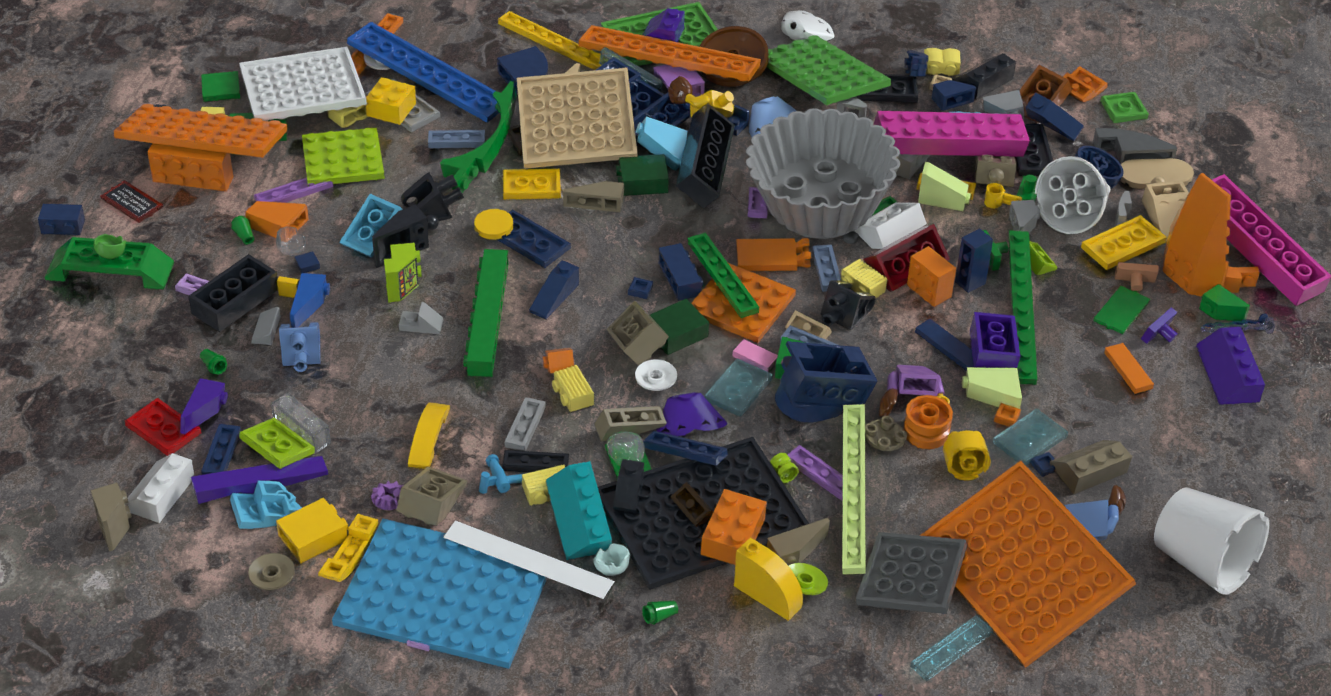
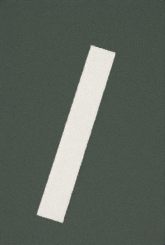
M458 521L452 524L443 537L604 599L614 583L613 580Z

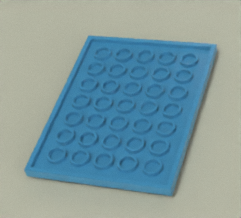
M382 519L332 618V624L407 643L410 640L430 646L431 650L509 669L547 577L443 538L446 533Z

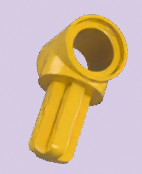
M990 183L986 188L984 204L989 208L995 209L1002 206V204L1011 205V201H1021L1022 197L1007 194L1002 185Z

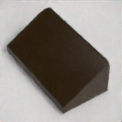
M687 482L671 496V499L696 527L710 521L713 510Z

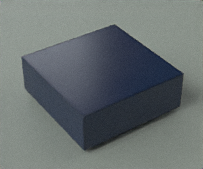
M313 251L294 257L301 274L320 269V263Z
M634 277L628 289V295L648 299L653 288V281Z
M1050 452L1031 458L1030 463L1042 477L1055 472V466L1049 464L1051 460L1055 459Z

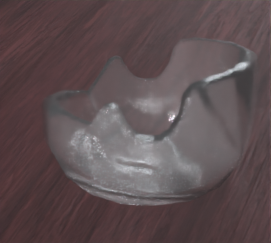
M294 227L280 228L276 234V247L285 255H299L306 248L305 236H300L297 228Z

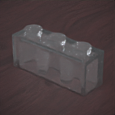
M287 392L271 403L273 418L275 417L314 446V454L331 444L329 425L290 393Z

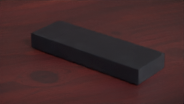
M504 450L502 469L512 472H534L560 465L567 467L569 465V453Z

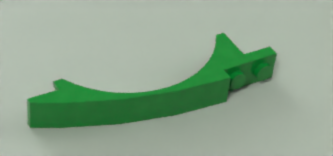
M510 81L502 93L497 91L493 93V98L497 101L495 109L501 115V120L495 133L478 148L457 157L443 159L440 162L443 177L453 174L458 184L452 190L459 187L463 193L474 177L478 175V172H487L499 153L510 129L515 110L516 91L514 82Z

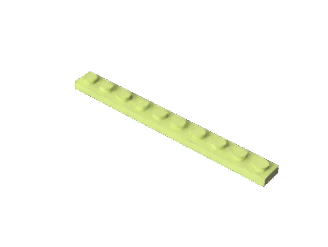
M865 404L843 405V574H866Z

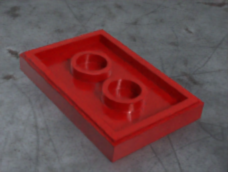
M156 398L125 420L127 428L167 456L172 453L174 454L201 434L199 426L186 434H181V414L159 398Z

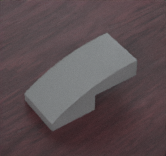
M1125 191L1120 198L1115 227L1126 222V218H1129L1132 205L1129 191Z

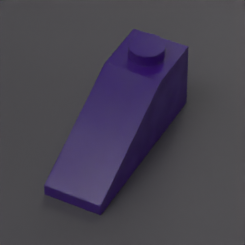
M199 379L181 415V434H186L219 412L222 404H226L228 393L225 392V383Z

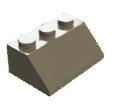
M1102 440L1051 460L1049 464L1055 466V472L1071 492L1076 494L1126 474L1132 455L1120 441Z

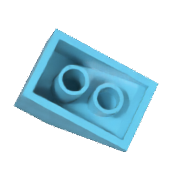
M369 194L339 243L366 256L373 257L372 236L398 211L403 209L400 206Z

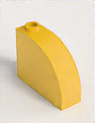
M750 537L736 551L734 587L789 621L802 608L803 594L800 584L790 567L777 554Z

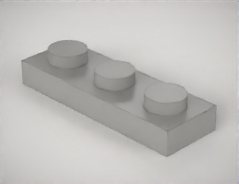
M525 397L505 440V448L518 451L527 450L546 408L545 401Z

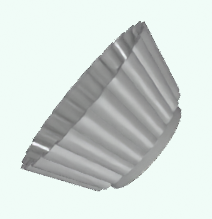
M809 109L805 113L794 111L788 117H777L773 120V124L761 127V134H756L752 137L751 142L753 145L749 146L746 150L749 157L746 160V164L750 170V175L771 215L776 218L779 224L785 225L788 230L816 239L839 237L857 230L858 226L866 224L896 178V172L901 165L897 159L900 150L894 147V138L885 135L886 130L884 127L873 125V121L869 118H858L853 112L840 113L836 109H826L824 111Z

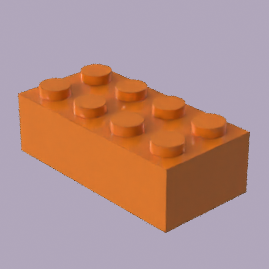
M152 143L147 152L153 182L227 192L234 177L230 153Z

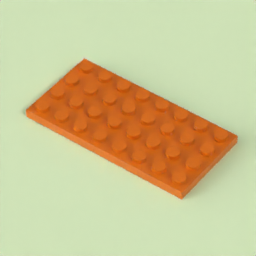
M143 104L114 130V138L263 158L287 132V124L276 120L268 122L262 121L260 118L245 119L243 116L230 117L223 113L208 114L206 111L192 112L189 109L176 110L169 106L153 107L152 104Z

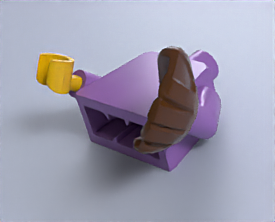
M897 365L896 370L888 375L887 392L880 400L879 416L881 418L889 416L896 404L898 393L937 396L949 404L950 400L943 396L945 392L940 375L924 366Z

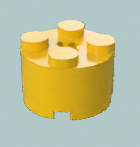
M953 431L948 435V439L943 445V454L948 471L955 478L964 481L973 480L979 477L978 474L983 471L985 473L989 469L991 459L985 440L979 431Z

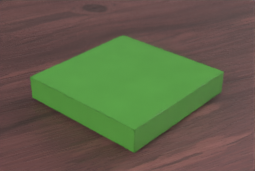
M1136 92L1101 96L1100 102L1113 123L1148 119L1149 113Z

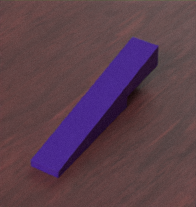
M317 456L301 459L281 469L274 464L192 476L191 481L197 502L201 504L230 496L232 493L254 494L258 481H277L285 487L328 475V469L323 457Z

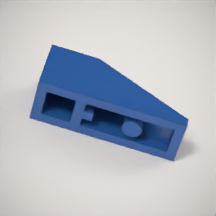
M301 274L290 312L291 328H298L324 303L325 296L329 295L330 284L326 282V275Z

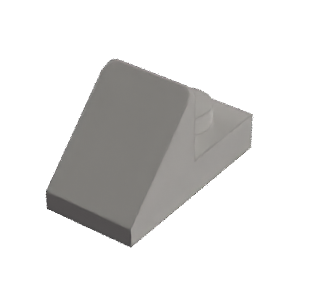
M421 302L419 312H402L399 331L440 334L443 317L426 303Z

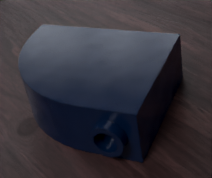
M537 46L497 58L498 73L507 84L510 81L514 82L517 97V78L548 75L547 59Z

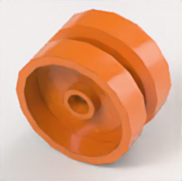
M932 395L917 396L912 399L906 407L903 429L907 433L906 440L922 449H935L943 446L950 434L953 416L951 406L944 399Z

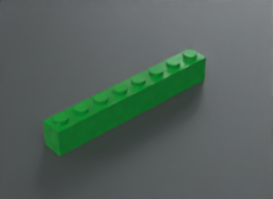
M484 249L483 257L479 258V269H481L477 271V282L479 284H475V296L477 298H473L472 308L475 311L471 312L470 324H472V326L468 327V338L470 340H466V352H468V355L464 354L463 366L467 367L468 376L493 377L509 266L508 250Z

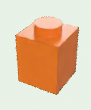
M571 348L546 350V356L542 357L544 369L547 368L549 373H554L567 367L570 368L571 366L574 367L573 350Z

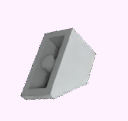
M1019 90L983 97L985 112L992 114H1021L1022 118H1024V106Z
M1034 200L1011 201L1009 218L1013 230L1029 231L1030 233L1036 227L1037 219L1040 218V209L1036 207Z

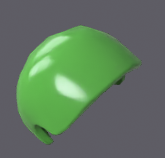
M103 234L94 239V250L103 258H118L124 252L126 240L123 241L122 236L116 238L113 235Z

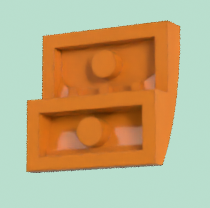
M1080 66L1071 74L1067 72L1063 76L1070 82L1072 89L1070 95L1082 102L1093 99L1107 88V82Z

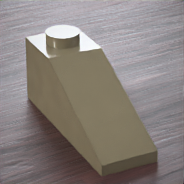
M603 181L563 190L564 207L619 213L621 211L624 199V183Z
M660 406L603 409L595 422V427L600 441H619L664 427L667 423Z
M825 518L769 537L767 539V548L777 554L788 566L794 563H801L828 536L830 520Z

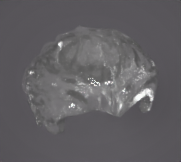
M620 431L608 438V453L617 465L621 466L622 459L641 462L644 457L645 446L638 434Z

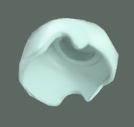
M610 544L606 551H602L600 548L594 557V565L599 572L606 576L619 575L628 567L629 550L619 544Z

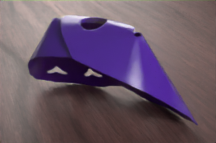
M693 392L671 396L667 399L663 409V415L667 424L664 427L657 428L656 431L661 432L666 427L669 432L664 431L661 433L683 436L694 429L710 431L722 428L728 423L701 393ZM706 420L710 424L706 423L703 425L702 423ZM679 425L685 426V428H680L679 430H677L679 428Z

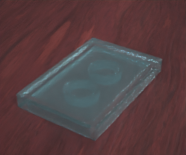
M737 358L706 393L705 398L711 404L741 417L771 382L773 374Z
M1035 409L995 436L993 443L1017 462L1021 460L1025 465H1028L1031 462V458L1044 454L1067 438L1068 431L1039 409Z

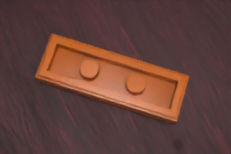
M1124 343L1105 347V355L1134 394L1153 389L1154 383Z

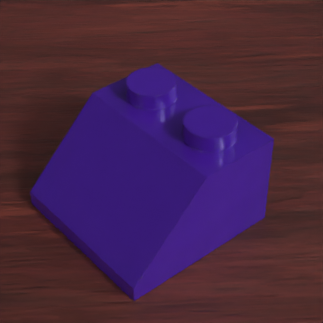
M667 8L650 19L643 35L678 42L684 30L685 11Z

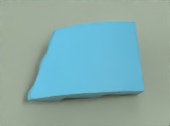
M258 481L254 494L232 493L230 498L239 529L276 526V520L302 508L296 502V497L277 481Z

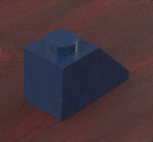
M952 80L933 84L932 100L942 111L974 102L976 87Z

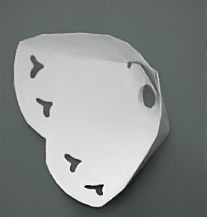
M800 10L789 11L783 17L781 30L793 40L808 39L812 35H817L825 41L834 38L831 26L823 19L815 17L809 12ZM793 22L797 24L795 29L790 27Z

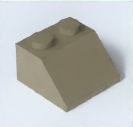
M117 482L90 490L97 520L109 552L116 548L129 530L128 518H132L129 506L125 505V503H128L125 490L120 491Z

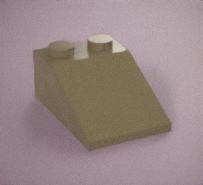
M636 301L607 328V331L620 348L638 365L648 361L651 355L658 348L662 347L669 337Z
M427 467L401 487L396 511L403 513L405 517L422 520L427 525L437 526L447 517L467 485V480Z

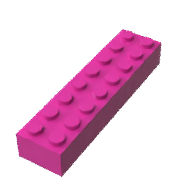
M877 111L873 124L884 127L886 130L885 135L894 138V147L900 150V154L1024 157L1030 142L1021 114Z
M1225 174L1212 179V181L1231 195L1230 220L1227 221L1230 234L1226 239L1255 267H1258L1259 271L1295 306L1323 293L1331 279V275Z

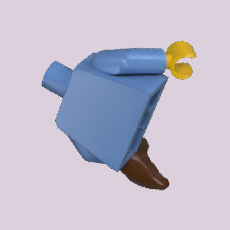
M1114 485L1109 501L1101 500L1068 504L1065 507L1099 542L1100 540H1106L1108 534L1114 531L1119 516L1126 506V496L1121 487Z

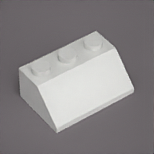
M894 203L871 216L866 224L858 226L855 232L872 249H882L927 223L920 203Z
M172 453L157 461L129 495L128 503H125V505L129 506L130 512L160 523L192 482L191 477L194 476L192 460Z

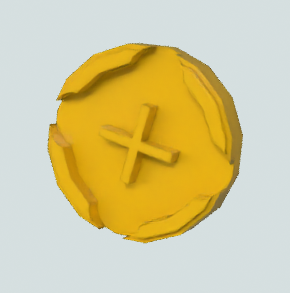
M488 209L476 216L474 219V229L483 238L490 240L500 239L505 234L506 236L509 235L513 230V218L504 210Z

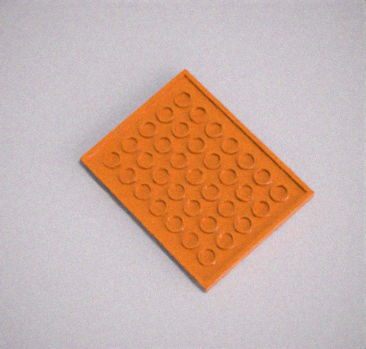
M1021 460L920 535L966 540L967 548L955 588L1025 668L1136 585L1135 579Z

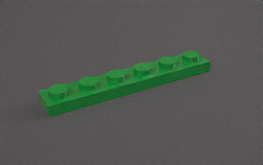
M706 233L689 237L688 245L739 317L744 318L759 313L758 304Z

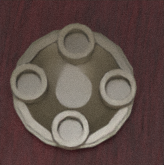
M883 416L882 419L873 420L865 426V439L874 448L882 451L898 450L904 445L907 438L906 431L894 422L891 416Z

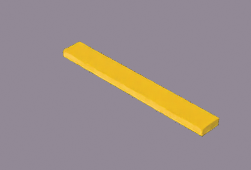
M508 11L498 19L499 25L593 70H596L610 60V58L593 50L579 47L578 43L511 11Z

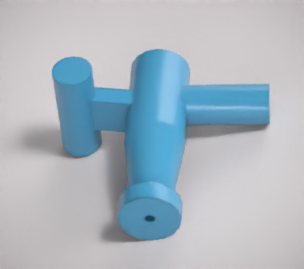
M491 454L485 461L490 467L492 476L490 477L488 472L481 473L479 492L485 494L489 486L496 485L500 493H505L509 491L510 484L522 483V474L506 476L499 464L498 456Z

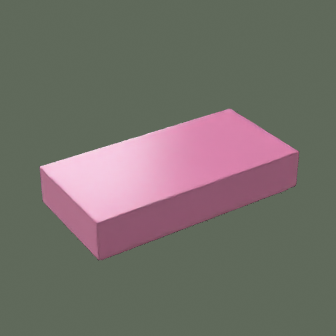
M745 339L733 350V357L767 373L776 364L778 357L777 354Z

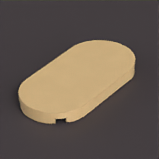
M1132 159L1121 164L1124 174L1120 181L1124 184L1125 182L1128 183L1132 188L1145 189L1146 184H1151L1153 178L1160 176L1166 182L1183 181L1184 185L1187 186L1193 179L1194 171L1188 163L1179 159Z

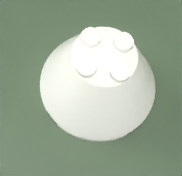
M1073 156L1058 158L1049 163L1039 175L1035 188L1038 201L1037 207L1040 209L1041 217L1051 228L1064 234L1082 233L1092 228L1102 217L1110 193V186L1099 171L1090 162Z

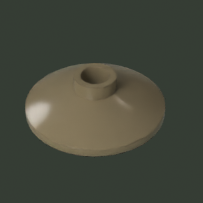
M269 553L258 557L251 563L248 570L251 583L263 590L282 588L293 579L295 574L292 560L279 553Z

